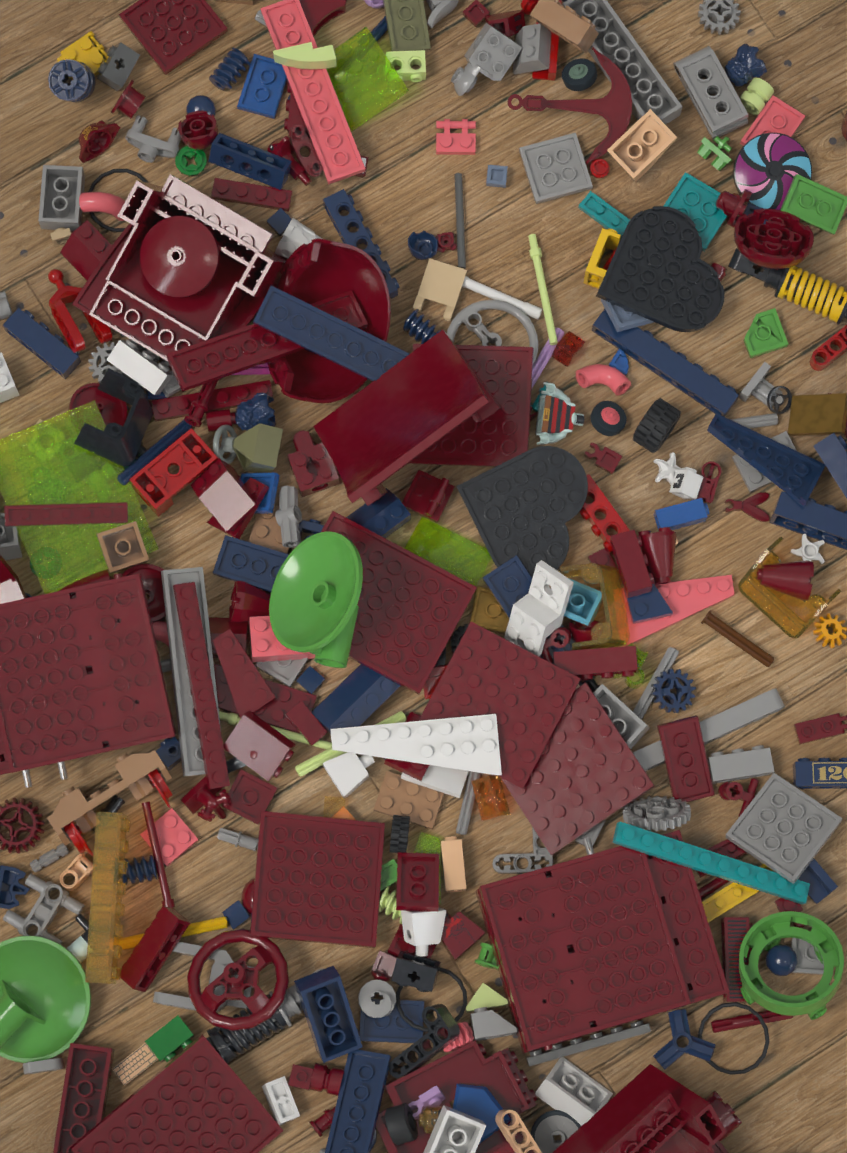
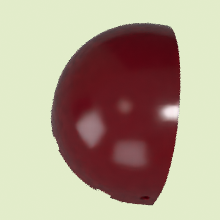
M317 238L311 240L312 242L309 244L301 245L291 254L280 271L282 276L279 283L274 284L275 288L308 304L352 290L368 323L367 328L361 330L387 342L391 317L389 291L379 266L366 252L349 244ZM307 349L267 362L272 379L275 384L280 385L282 388L281 392L290 398L300 401L322 404L336 402L354 393L367 380V378Z

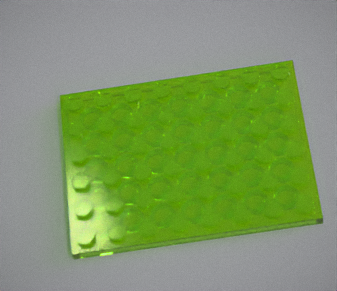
M95 400L0 439V492L6 506L128 502V523L136 521L147 554L159 550L131 483L128 482L126 485H122L117 480L118 475L125 470L124 467L74 444L84 423L102 431L106 427ZM128 523L16 526V529L44 594L57 592L84 577L108 569L97 534Z

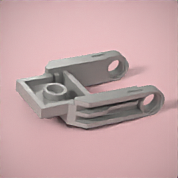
M178 942L173 952L194 957L202 946ZM218 949L208 958V960L215 961L212 965L209 984L223 973L224 968L229 963H233L226 950ZM216 987L214 994L217 996L222 995L225 992V987ZM252 987L245 989V997H250ZM154 992L153 1003L196 1011L189 997ZM226 1000L218 1007L216 1012L218 1013L226 1006L246 1009L247 1006L242 1000Z

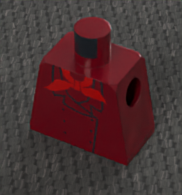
M446 911L441 940L452 958L456 961L481 939L485 932L461 912H457L452 917Z

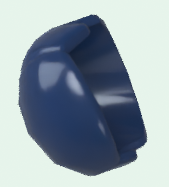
M196 95L189 100L186 106L187 114L194 111H207L211 116L216 114L214 102L205 95Z
M425 230L421 233L412 232L408 238V250L414 258L427 260L436 255L438 240L433 234Z
M781 944L772 947L766 956V966L771 973L777 976L789 975L795 971L798 964L796 952L787 945Z

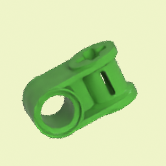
M481 942L480 946L482 948L478 959H475L474 963L498 970L492 945Z

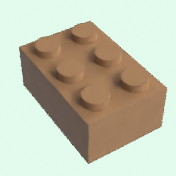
M539 0L530 14L539 24L541 23L545 28L584 53H587L599 34L595 30L596 26L592 21L583 15L580 18V15L567 5L564 8V5L559 0Z

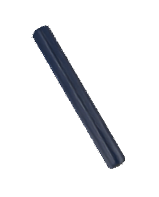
M183 419L119 474L118 482L122 485L130 482V478L190 430L192 426Z

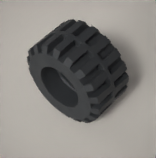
M659 398L651 405L633 434V441L651 453H655L674 429L680 418L681 411Z

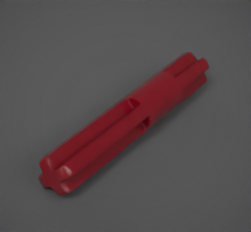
M769 1010L758 1012L765 1023L793 1018V1016L781 1015ZM750 1013L714 1020L711 1022V1028L713 1033L760 1025L761 1023L755 1015Z

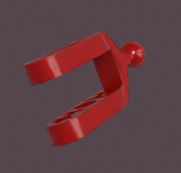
M53 269L49 272L48 279L52 284H56L58 290L49 300V306L71 350L76 353L85 350V342L65 304L74 302L82 288L65 286L62 271ZM82 311L98 341L101 344L112 341L110 327Z

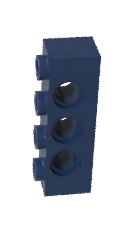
M221 133L217 135L212 143L208 161L279 190L283 188L288 179L292 163L288 159Z

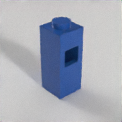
M702 498L655 510L654 518L658 529L670 527L671 530H676L706 522L709 508L707 503H703Z

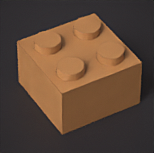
M136 521L97 534L109 574L149 561Z

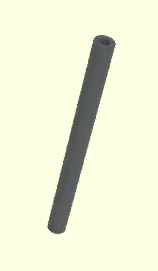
M456 173L454 178L458 267L465 269L462 174Z

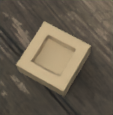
M58 228L53 233H50L54 246H60L67 242L71 235L70 228Z

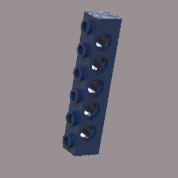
M342 189L324 198L323 206L342 242L355 247L359 244H366L367 248L363 249V251L379 266L388 287L390 300L397 297L400 286L396 278L390 276V267L386 260L382 261L380 257L382 254L377 244H373L371 240L373 238L372 233L368 227H364L362 223L364 219L360 211H356L353 207L355 202L351 194H346L345 190ZM343 210L349 212L347 216H341L339 213ZM351 227L358 228V231L355 233H351L348 231V229Z

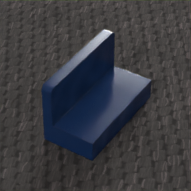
M815 859L811 861L798 878V880L810 883L808 896L815 904H818L838 887Z

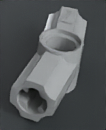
M287 485L281 487L279 491V510L276 511L275 517L278 525L281 527L282 545L286 548H294L301 543L299 522L302 521V514L298 507V489Z

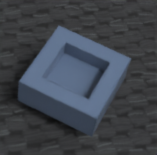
M488 165L486 186L506 188L508 166Z

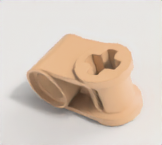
M85 852L79 854L60 875V883L67 891L76 890L98 868L97 864H93L85 856ZM67 876L75 877V882L72 885L64 884Z

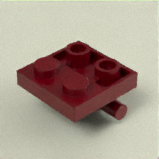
M418 470L402 503L406 509L438 523L455 486L449 484L450 481L446 478L441 480Z

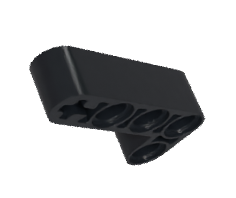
M435 1004L423 1010L422 1019L429 1032L389 1063V1072L393 1077L400 1078L416 1071L459 1037V1026L445 1005Z

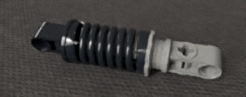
M293 985L287 988L283 1003L268 1020L254 1028L235 1031L215 1026L207 1030L209 1037L206 1039L225 1062L229 1064L238 1057V1053L244 1054L245 1049L250 1050L252 1045L257 1046L259 1041H265V1035L272 1037V1031L278 1033L280 1029L292 1026L290 1018L295 1016V1014H301V1011H303L296 986ZM270 991L266 996L270 999L273 992ZM247 1007V1012L245 1010H241L239 1012L240 1016L238 1014H234L233 1018L249 1016L252 1014V1012Z

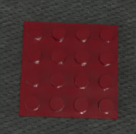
M138 0L119 14V18L165 75L228 32V28L205 0Z

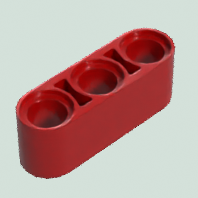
M847 325L813 352L809 361L812 369L816 371L824 370L847 351V337L845 335L847 333ZM835 344L840 350L834 351L830 345ZM815 357H822L824 359V362H817Z

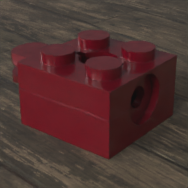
M308 431L297 432L293 438L297 452L287 456L301 497L339 485L340 482L336 468L323 442L315 445Z

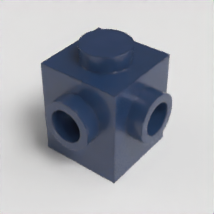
M173 737L172 739L166 738L161 742V747L156 750V753L167 769L171 770L182 761L180 741Z

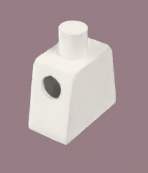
M347 752L324 762L323 767L345 799L369 778L365 768L375 763L372 756L363 755L358 758L355 753Z
M440 907L438 912L401 910L405 942L416 946L417 956H428V946L441 942L446 910Z

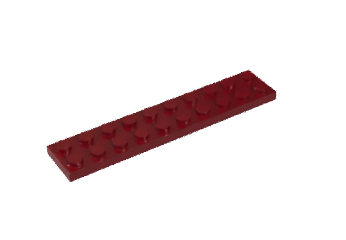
M352 290L310 304L359 329L367 328L368 323ZM252 324L167 354V359L182 392L304 350L305 348L261 326Z

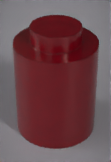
M230 409L206 412L208 432L217 431L222 425H230L232 427V425L236 424L235 413H230Z

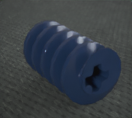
M232 48V51L227 53L228 57L223 58V63L218 65L219 69H215L213 71L214 75L209 76L211 83L222 91L225 88L232 89L229 82L236 84L237 81L234 76L240 78L239 70L246 71L243 64L250 66L247 57L236 48Z
M416 309L405 320L403 330L405 332L410 331V337L416 336L415 341H422L421 344H424L441 330L435 332V324L429 327L430 319L423 322L424 314L417 317L419 310Z
M152 855L149 856V861H146L144 856H141L140 863L134 857L132 864L129 863L128 859H125L124 865H121L119 860L116 861L115 867L112 865L116 887L119 886L120 880L124 885H127L128 879H130L132 884L136 883L137 878L140 883H144L145 876L149 882L152 881L153 875L157 879L155 861Z

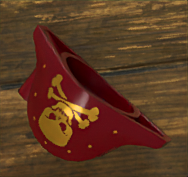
M101 120L98 123L86 126L79 136L81 147L79 159L82 163L101 155L110 147L120 129L117 123L106 124Z

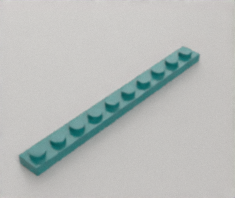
M623 822L616 824L612 842L614 844L802 905L806 904L810 883L797 879L792 884L776 872Z

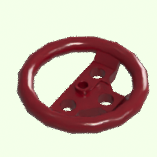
M245 929L222 932L206 941L193 957L187 975L189 998L197 1013L213 1026L232 1031L254 1028L271 1018L284 1001L289 985L287 961L278 945L268 938L251 937L250 931ZM238 942L257 945V947L250 949L236 962L229 963L224 968L223 973L205 987L201 993L200 976L204 963L214 951L227 944ZM251 958L258 959V964L254 968L247 967V962ZM274 964L276 984L273 994L269 999L258 986L260 971L267 965ZM224 986L225 992L222 995L217 996L214 994L216 987ZM249 987L255 989L253 996H244L245 989ZM226 1000H242L252 1014L233 1018L221 1015L216 1011Z

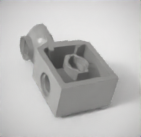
M486 23L464 55L468 62L464 69L459 67L451 78L458 96H462L465 92L468 93L476 84V76L479 72L493 81H501L522 47Z

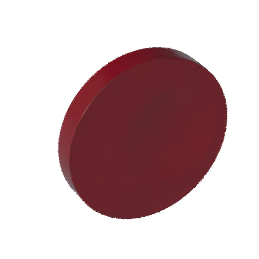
M89 383L77 389L72 395L68 407L69 418L79 432L84 423L104 431L109 423H117L123 426L127 418L126 402L98 390L100 383Z

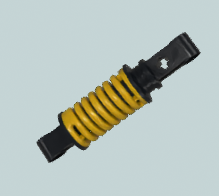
M737 248L735 249L728 267L763 281V287H770L775 290L774 297L783 299L787 296L788 302L794 300L795 305L801 303V308L803 309L808 306V311L810 312L815 309V314L817 315L822 312V317L824 318L829 315V319L837 323V325H840L843 319L847 318V291L844 292L843 286H840L836 291V283L830 285L829 280L826 279L823 282L821 276L816 279L814 273L809 276L807 270L803 271L802 268L796 266L785 269L762 267L764 271L755 274L753 266L758 265L746 259Z

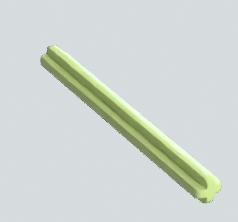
M400 711L375 725L402 723L407 718L403 711ZM331 747L295 767L296 772L299 776H303L322 766L324 762L347 752L332 750Z

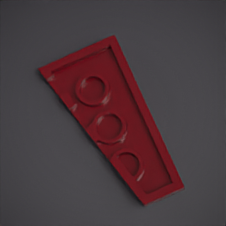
M231 629L213 639L240 719L248 711L253 713L275 698V695Z

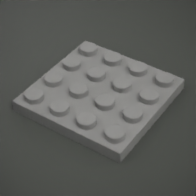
M773 773L726 833L725 838L794 884L840 825L842 818Z

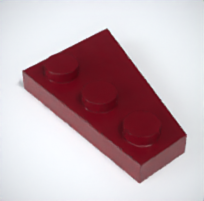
M250 478L244 485L259 506L269 487ZM258 506L229 533L226 532L214 516L206 523L234 538L240 539Z

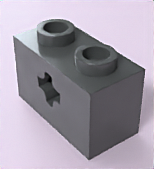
M121 42L110 47L107 52L109 57L106 62H102L98 69L100 74L97 77L98 80L116 91L123 88L140 54Z

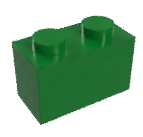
M177 1015L149 1037L145 1043L160 1062L165 1060L168 1063L177 1055L175 1052L181 1047L185 1049L194 1042L192 1038L195 1035L181 1017Z

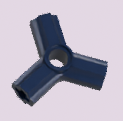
M686 1009L668 1012L673 1039L653 1055L657 1062L666 1070L684 1053L710 1062L716 1044L691 1036ZM681 1037H686L689 1040L685 1048L677 1045V1041Z

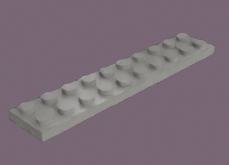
M203 567L161 571L183 777L205 774L173 589V585L195 582L219 718Z

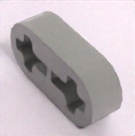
M63 1058L23 1063L24 1075L64 1069Z

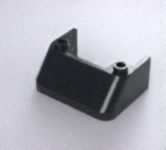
M108 368L98 386V390L132 405L124 426L117 423H109L104 431L84 423L74 444L121 466H130L153 415V409L142 386L138 382Z

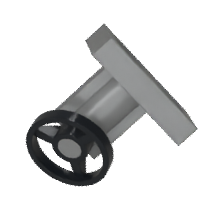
M764 362L742 390L739 398L746 402L752 395L765 404L773 413L783 414L791 406L792 394L787 387L773 386L764 379L771 368L769 364ZM779 388L785 389L787 394L782 395L783 392ZM788 398V403L783 410L778 411L779 406H781L784 403V400Z

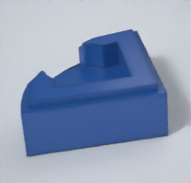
M619 348L609 366L618 369L626 376L629 363L626 354Z

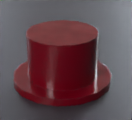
M134 80L129 82L111 110L112 114L117 109L131 119L146 96L132 87Z

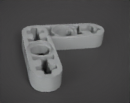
M532 827L533 853L500 854L493 859L492 866L498 874H523L541 869V865H534L535 869H531L532 861L530 857H535L534 862H539L542 857L545 858V861H549V864L545 867L552 866L553 859L546 847L540 848L537 846L536 840L539 836ZM510 858H514V870H510L511 865L504 866L503 870L496 866L500 859H503L505 863H510ZM519 858H525L528 861L526 869H519L516 862Z

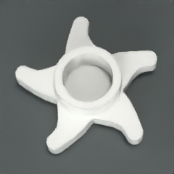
M670 453V458L667 461L654 460V463L659 466V473L655 482L667 479L671 485L676 470L685 469L676 465L675 453Z
M806 534L802 535V547L790 551L792 554L802 557L803 561L816 560L821 564L825 562L818 552L819 547L825 543L824 540L811 543L808 541Z

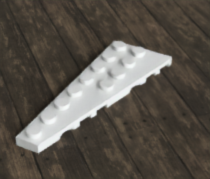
M496 714L331 729L332 750L497 776L502 775Z

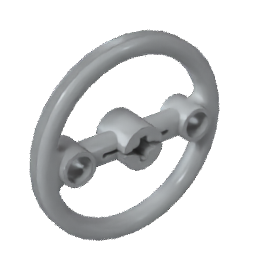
M483 300L473 303L455 316L447 330V335L454 343L456 332L461 323H464L467 329L474 332L481 340L482 346H488V342L491 344L495 343V346H502L501 337L487 330L478 312L488 309L505 311L517 318L526 329L529 337V347L534 348L533 364L536 361L538 337L535 327L522 310L508 302ZM477 319L479 323L477 325H471L469 323V320Z

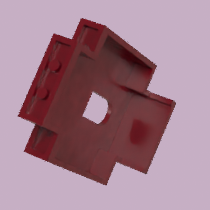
M475 1040L386 1085L385 1089L394 1106L417 1101L420 1099L418 1096L436 1085L446 1098L438 1107L430 1108L429 1110L426 1108L424 1115L420 1119H415L418 1129L417 1139L401 1145L393 1143L388 1133L385 1121L386 1110L380 1112L376 1128L388 1152L423 1153L436 1124L434 1119H438V1111L442 1109L443 1105L452 1108L449 1102L455 1098L457 1084L487 1087L503 1109L514 1110L518 1115L535 1107V1101L538 1100L533 1089H528L525 1083L528 1081L523 1069L519 1071L516 1065L519 1061L514 1051H509L506 1048L485 1059L486 1051L481 1043L477 1044ZM418 1108L412 1110L413 1114L418 1111ZM431 1109H433L432 1112L437 1111V1114L433 1113L432 1115ZM499 1129L481 1142L475 1153H492L507 1145L508 1141ZM517 1132L515 1139L521 1137L522 1133Z

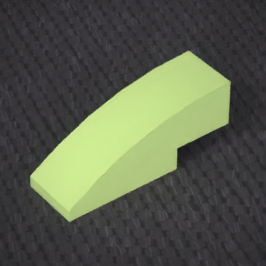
M312 42L273 51L274 62L300 69L337 67L333 45L313 49Z

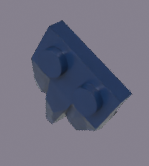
M0 866V908L11 909L18 906L19 901L15 898V895L27 894L30 888L18 882L19 879L24 878L25 872L14 867Z

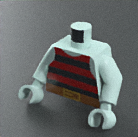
M543 383L546 385V391H541V393L546 395L540 396L536 435L540 436V442H537V445L555 443L565 438L567 433L572 432L573 425L583 426L584 414L575 413V404L571 403L570 398L560 389L556 388L553 383Z

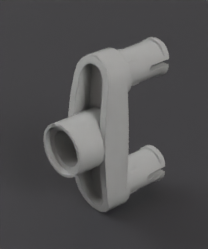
M137 115L132 128L128 130L125 138L131 145L140 149L138 157L149 163L154 162L156 156L176 157L181 141L177 128L172 129L168 141L165 142L142 134L148 120L145 117H142L140 120L141 116Z

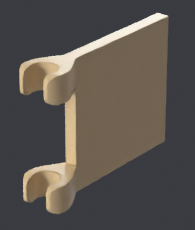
M429 258L418 295L413 305L414 310L418 309V312H421L425 299L447 306L443 317L444 320L451 321L467 270Z

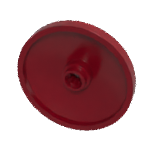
M173 216L163 219L148 231L142 242L140 264L143 274L152 287L165 295L189 297L198 294L209 286L217 274L220 264L218 242L211 230L196 219L185 216ZM179 253L180 257L176 259L175 255Z

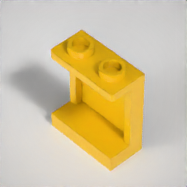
M602 228L586 268L583 284L597 289L600 288L607 270L598 266L606 248L615 251L618 247L621 235L617 231Z

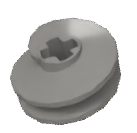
M369 981L359 992V1006L369 1017H385L395 1008V991L385 981ZM375 994H379L380 997L383 996V1000H380L378 1005L375 1004V1001H371Z

